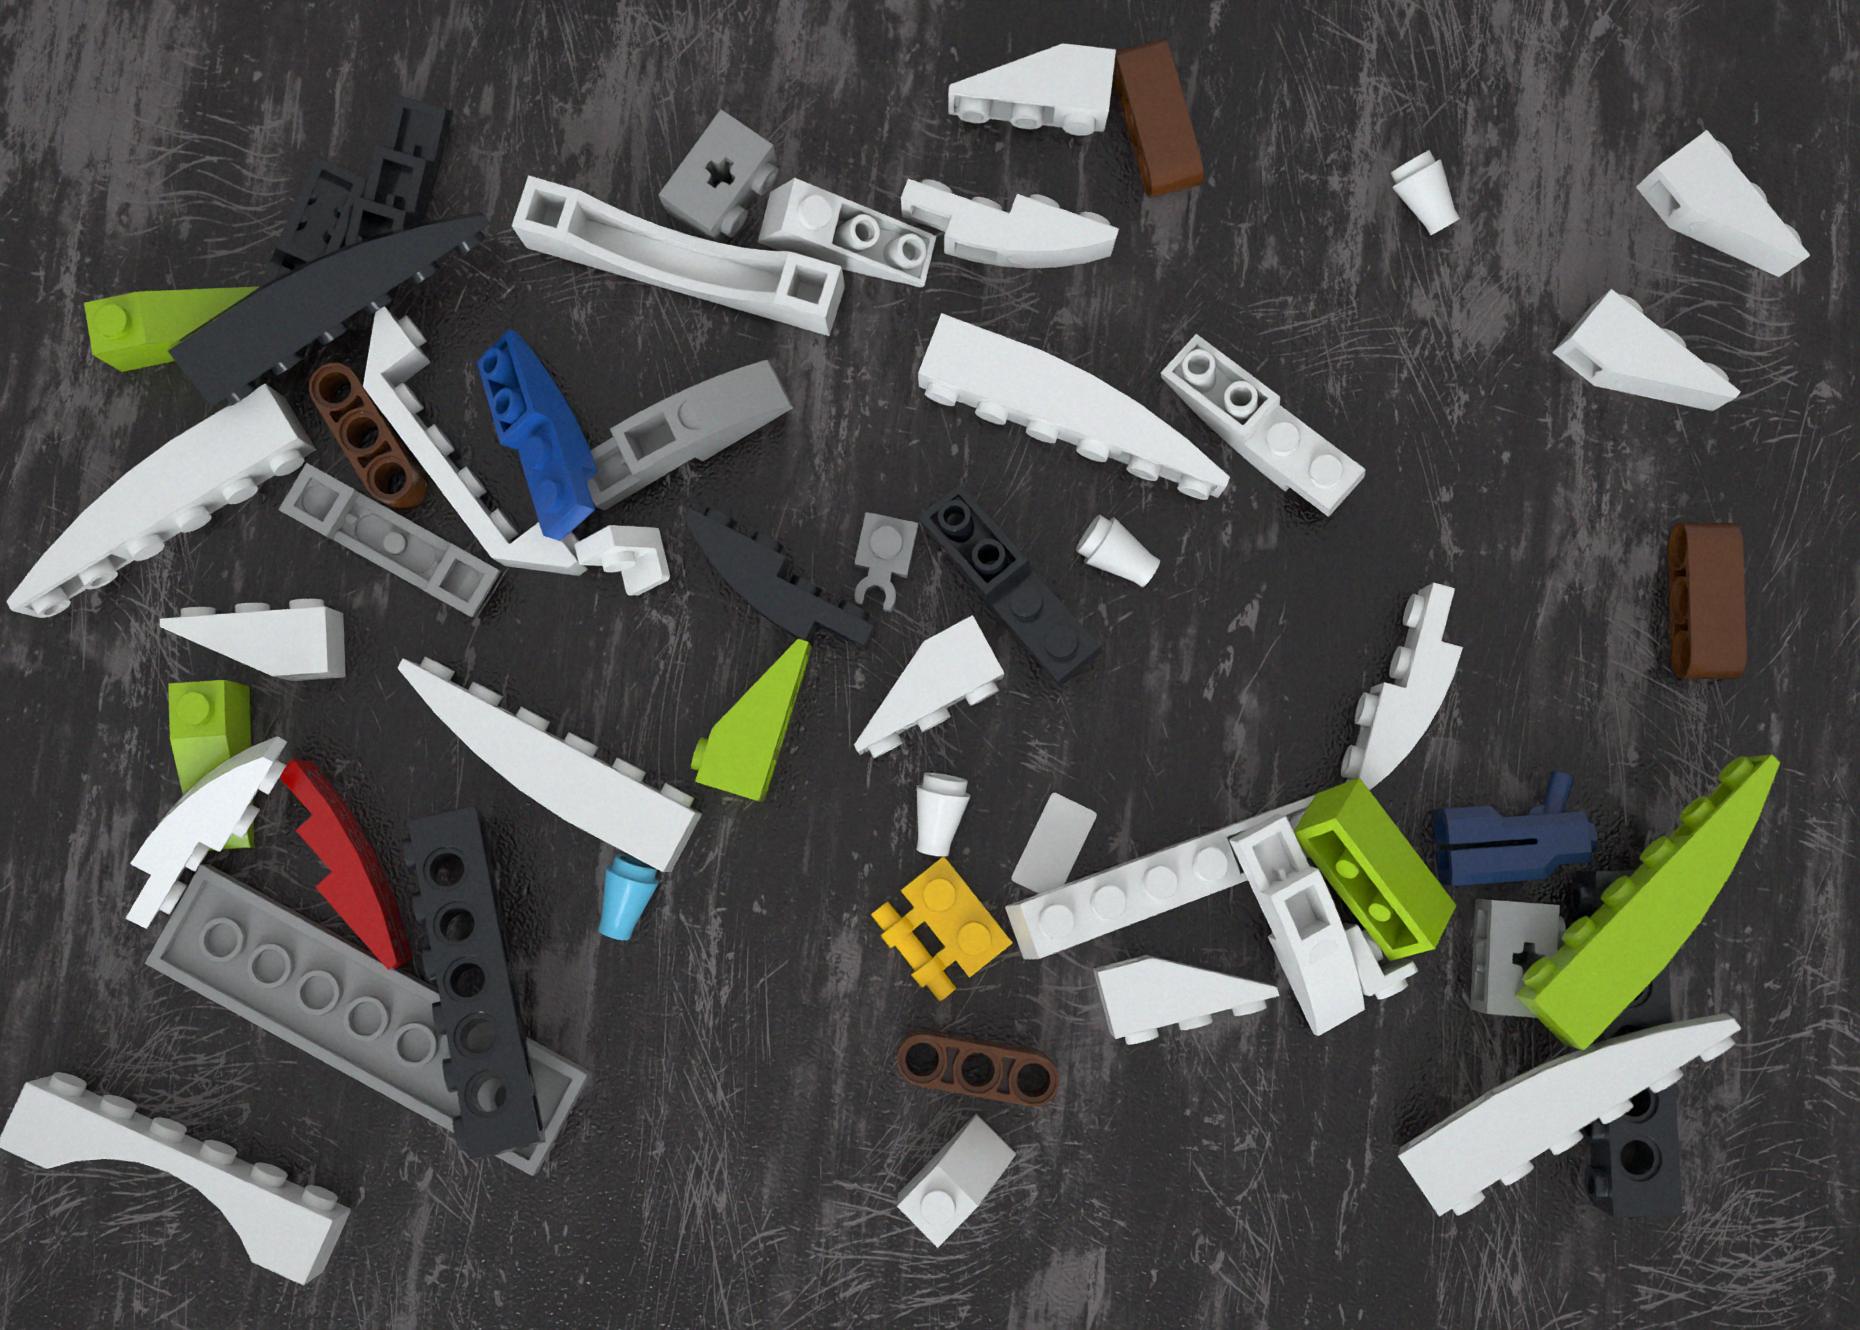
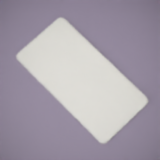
M1052 793L1015 868L1012 880L1038 894L1064 885L1097 814L1057 793Z

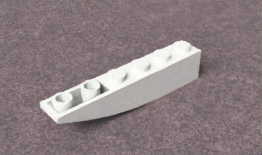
M941 313L918 372L919 387L926 389L925 395L928 398L948 406H954L956 401L976 408V415L995 424L1004 425L1006 420L1026 426L1025 432L1028 435L1043 442L1056 443L1058 438L1077 445L1076 451L1091 460L1106 462L1109 457L1128 464L1127 471L1137 477L1156 481L1158 476L1174 481L1179 483V491L1194 498L1207 500L1209 495L1218 498L1227 487L1230 477L1187 438L1140 403L1104 381L1045 351Z
M263 384L232 406L228 405L170 440L128 471L85 509L42 555L6 601L11 611L38 618L56 615L70 605L69 599L82 591L96 589L113 581L118 575L116 571L130 562L145 560L158 554L165 546L163 542L180 532L186 533L201 528L210 521L211 513L226 504H237L249 499L258 491L257 486L274 475L283 476L297 470L304 463V457L316 451V448L286 398L267 384Z
M426 656L421 665L402 659L398 666L399 671L434 713L476 755L516 788L565 821L662 872H672L702 813L690 807L694 797L667 783L664 784L661 791L642 782L646 774L645 771L620 758H616L613 766L594 757L598 749L594 744L568 732L565 740L554 736L546 731L550 721L523 707H520L516 715L499 707L498 704L502 699L501 695L475 682H472L468 690L450 681L455 671Z
M1315 795L1210 831L1005 906L1023 959L1046 957L1247 881L1248 879L1229 839L1275 814L1285 815L1294 831ZM1300 845V847H1301V849H1302V851H1303V854H1304L1305 858H1308L1309 855L1306 853V851H1305V850L1302 848V846Z
M1724 1013L1658 1025L1589 1045L1585 1051L1579 1049L1536 1066L1489 1090L1401 1146L1398 1157L1439 1217L1451 1209L1457 1216L1461 1215L1482 1202L1485 1196L1481 1190L1501 1179L1504 1185H1509L1528 1174L1534 1168L1530 1160L1542 1152L1550 1149L1554 1155H1557L1578 1143L1583 1138L1579 1129L1597 1118L1603 1124H1607L1628 1112L1633 1107L1629 1098L1649 1087L1653 1093H1657L1674 1084L1684 1075L1679 1067L1700 1055L1703 1061H1709L1727 1051L1735 1044L1730 1036L1739 1031L1741 1027L1734 1018Z

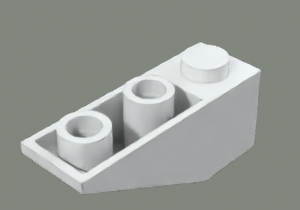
M1062 43L949 85L948 114L958 115L960 119L970 123H984L989 119L1010 121L1012 125L1022 129H1037L1042 125L1063 127L1064 131L1073 135H1090L1094 131L1104 132L1109 112L1116 50Z
M1708 130L1656 167L1636 186L1669 228L1777 277L1782 276L1810 256L1802 246L1798 233L1791 226L1783 223L1767 203L1766 195L1762 189L1746 178L1733 162L1729 149L1721 142L1716 141Z
M793 178L770 192L758 243L779 251H790L839 265L843 270L923 287L936 236L797 178Z
M1612 289L1591 305L1553 351L1556 356L1597 387L1714 411L1732 401L1741 392L1729 383V378L1722 369L1711 363H1704L1686 349V344L1679 335L1671 330L1661 329L1643 314V309L1635 300L1625 295H1619Z
M321 599L289 601L290 609L270 610V605L266 603H242L235 605V613L216 614V609L211 607H188L180 610L181 617L160 619L161 628L274 677L289 681L346 677L343 613L324 606V600Z
M973 615L922 643L855 742L854 746L860 755L870 750L873 758H876L902 744L903 742L898 734L918 724L922 732L927 731L951 717L947 710L948 707L965 698L969 705L972 706L999 691L995 682L1003 678L1004 671Z
M1149 955L1093 968L1110 1034L1115 1039L1125 1037L1127 1045L1157 1038L1159 1036L1157 1028L1174 1023L1179 1024L1180 1030H1189L1208 1025L1213 1022L1211 1014L1232 1008L1234 1016L1255 1013L1267 1008L1265 999L1279 996L1277 987L1268 983Z

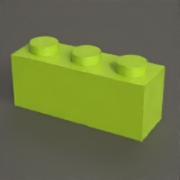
M1360 778L1317 793L1293 831L1302 848L1389 961L1435 949L1457 905Z

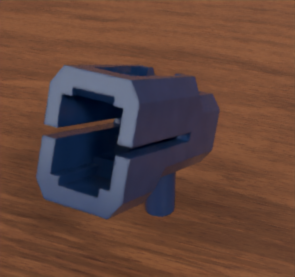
M1552 771L1543 804L1530 807L1527 814L1523 816L1502 817L1490 805L1434 809L1432 811L1434 845L1520 840L1519 845L1435 851L1437 875L1440 884L1459 886L1548 879L1559 864L1590 862L1591 854L1596 851L1598 843L1597 831L1593 821L1587 819L1585 811L1564 812L1574 776L1560 771Z

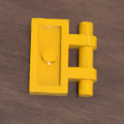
M944 856L901 890L914 907L901 918L888 901L871 914L884 931L880 935L889 948H892L894 945L915 970L911 976L921 988L926 985L939 1002L956 989L955 985L944 973V970L955 960L970 978L1012 944L1009 937ZM924 921L945 946L933 956L929 954L912 932Z

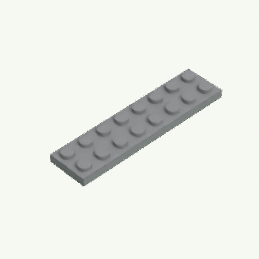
M210 864L200 865L145 964L454 1133L453 1116L460 1115L461 1111L457 1092H448L443 1075L442 1060L451 1056L447 1035L438 1036L433 1019L432 1003L440 1001L438 988L401 968L388 970L372 952ZM487 1022L480 1023L470 1031L468 1046L474 1054L484 1053L494 1044L496 1034L492 1024ZM526 1037L546 1143L495 1156L534 1176L541 1168L592 1072ZM499 1078L486 1081L478 1093L480 1106L487 1112L498 1109L505 1101L506 1087Z

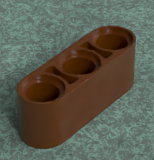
M1160 39L1116 50L1113 79L1147 196L1153 198L1201 186L1203 184V166L1200 151L1169 44L1165 39Z
M328 363L320 366L313 373L309 381L311 398L366 489L373 497L395 510L410 511L417 508L424 502L428 494L426 476L406 443L363 388L364 379L348 366L341 363ZM351 383L349 396L340 403H334L336 389L343 384ZM378 427L379 433L376 442L368 448L361 449L360 441L363 433L370 428ZM405 471L406 483L404 487L397 493L389 494L387 490L389 479L395 473Z
M1677 522L1670 532L1668 543L1671 659L1674 673L1681 679H1738L1742 676L1747 661L1742 532L1736 523Z
M917 1029L904 1037L898 1049L897 1066L901 1075L909 1083L921 1087L1029 1107L1042 1106L1048 1103L1056 1095L1059 1087V1075L1052 1060L1044 1052L1032 1048L929 1029ZM917 1043H928L937 1050L939 1059L932 1069L919 1071L908 1063L906 1058L908 1050ZM973 1053L985 1054L993 1062L991 1074L982 1081L968 1079L961 1070L963 1061ZM1030 1063L1040 1064L1048 1071L1045 1085L1036 1091L1024 1090L1017 1084L1019 1071L1023 1066Z

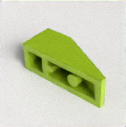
M259 287L139 291L84 302L92 355L121 372L173 362L175 360L168 352L171 344Z
M797 639L711 729L709 739H699L691 763V769L698 771L695 782L756 801H765L812 651L809 642Z
M227 680L168 684L170 742L183 795L202 777L220 764L251 747L249 685ZM254 820L242 839L232 834L221 850L254 848Z

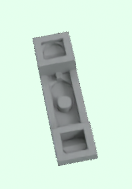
M308 463L305 464L278 509L472 618L475 617L501 572Z

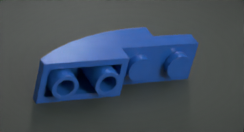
M509 329L491 348L485 351L483 356L477 361V366L500 444L518 450L542 534L545 537L561 541L595 510L587 482L598 473L581 428L554 380L517 332Z

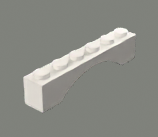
M529 175L512 223L513 229L526 248L830 336L845 288L842 267L790 251L743 248L690 236L633 216L580 190Z
M56 1072L52 1076L25 1083L0 1136V1148L46 1169L74 1161L115 1159L139 1162L169 1172L197 1188L222 1211L240 1236L253 1263L302 1285H305L324 1271L351 1211L350 1208L337 1203L338 1197L333 1192L319 1186L308 1185L303 1188L286 1180L287 1173L284 1170L271 1164L255 1163V1165L243 1161L235 1157L237 1151L225 1143L215 1140H205L203 1143L186 1135L187 1128L174 1120L156 1117L152 1120L135 1112L137 1106L125 1098L115 1095H104L101 1097L85 1089L87 1083L74 1075Z

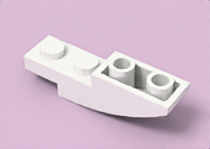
M908 179L901 196L903 218L946 232L944 235L945 254L996 266L1055 268L1084 264L1110 257L1119 228L1110 226V222L1098 214L1081 212L1078 215L1060 209L1059 204L1054 200L1037 194L1030 195L1029 198L1017 194L1010 213L1002 211V207L998 203L984 197H973L972 200L952 194V190L949 187L930 179H925L922 183Z
M1195 334L1161 372L1162 379L1239 454L1285 492L1290 487L1328 517L1364 478L1366 469L1280 406L1279 395L1199 335Z
M1433 582L1420 589L1418 595L1412 594L1410 596L1403 616V625L1409 626L1404 647L1398 646L1390 666L1389 676L1396 679L1395 684L1392 685L1384 682L1371 687L1370 694L1366 692L1362 694L1355 713V724L1361 725L1356 746L1350 745L1348 747L1341 767V776L1347 778L1346 782L1360 778L1370 791L1387 777L1410 753L1440 708L1454 677L1463 647L1442 642L1455 588Z
M274 737L242 751L202 777L177 801L147 838L130 863L151 874L126 919L147 929L159 910L170 915L188 886L178 881L184 869L187 867L196 871L210 847L220 852L232 834L241 839L243 838L260 810L251 805L258 790L269 795L286 767L277 758L287 741Z
M1275 814L1229 839L1273 932L1268 938L1313 1034L1319 1036L1365 1010L1358 971L1338 912L1319 869L1309 866L1287 817Z

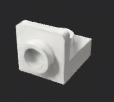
M609 525L574 544L579 565L603 566L605 572L621 571L628 595H640L668 581L670 578L659 528Z
M1351 923L1342 924L1356 964L1362 993L1367 996L1375 994L1377 999H1384L1404 990L1408 986L1405 978L1418 972L1414 961L1399 958L1379 967L1377 962L1383 959L1382 951L1366 929L1361 931L1359 925Z

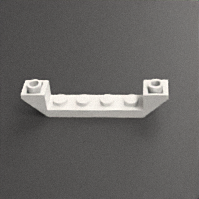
M385 306L376 311L363 388L491 558L507 567L577 576L588 570L585 565H579L574 544L579 542V540L572 531L561 541L543 536L538 522L516 540H511L519 534L513 524L499 508L492 513L480 498L487 491L479 479L467 466L459 471L448 456L455 450L451 442L435 424L427 428L417 415L424 407L404 382L431 363L420 348L427 340L407 315L398 320Z

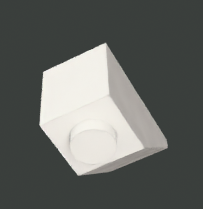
M976 1113L898 1193L897 1207L938 1248L979 1206L1013 1160L1016 1153Z

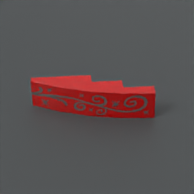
M292 759L286 765L279 778L312 814L296 831L332 871L315 888L388 970L405 967L413 960L398 905L373 849L347 805L312 761Z

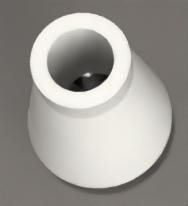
M1430 150L1391 172L1396 182V185L1392 188L1426 226L1430 236L1460 219L1453 205L1441 159L1435 161Z
M1098 515L1089 525L1076 548L1078 553L1085 556L1084 563L1131 580L1141 587H1144L1150 581L1160 564V560L1150 554L1115 517L1108 520Z
M924 773L923 784L917 785V851L934 856H949L951 842L971 796L966 793L967 780L940 773Z

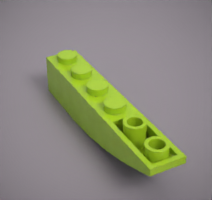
M1772 754L1753 757L1740 756L1730 762L1717 777L1721 784L1708 797L1701 796L1695 799L1681 812L1679 819L1683 823L1669 837L1662 836L1656 839L1642 852L1640 859L1644 863L1629 878L1623 876L1617 879L1603 892L1601 900L1604 904L1590 918L1584 916L1578 919L1565 931L1562 936V941L1565 944L1550 959L1543 957L1526 971L1522 978L1525 985L1515 996L1564 1045L1585 1051L1666 967L1701 922L1732 873L1759 819L1780 762Z

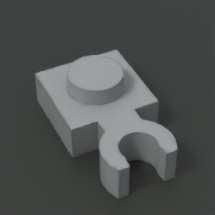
M868 512L865 513L854 565L855 568L869 570L868 576L862 579L855 589V602L857 606L863 607L867 592L878 588L886 595L883 607L884 612L890 613L896 604V592L891 583L892 575L908 578L919 523Z

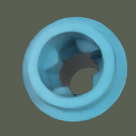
M628 854L615 855L613 865L606 866L602 918L598 929L601 934L618 940H629L631 938L634 926L659 884V880L655 877L658 869Z

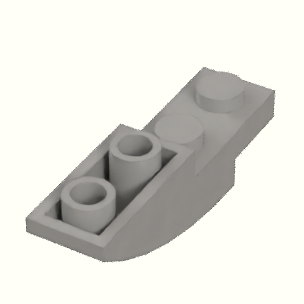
M768 360L760 361L713 377L676 393L610 428L613 437L591 450L598 473L587 482L595 506L602 510H607L694 457L704 461L794 408L771 362Z

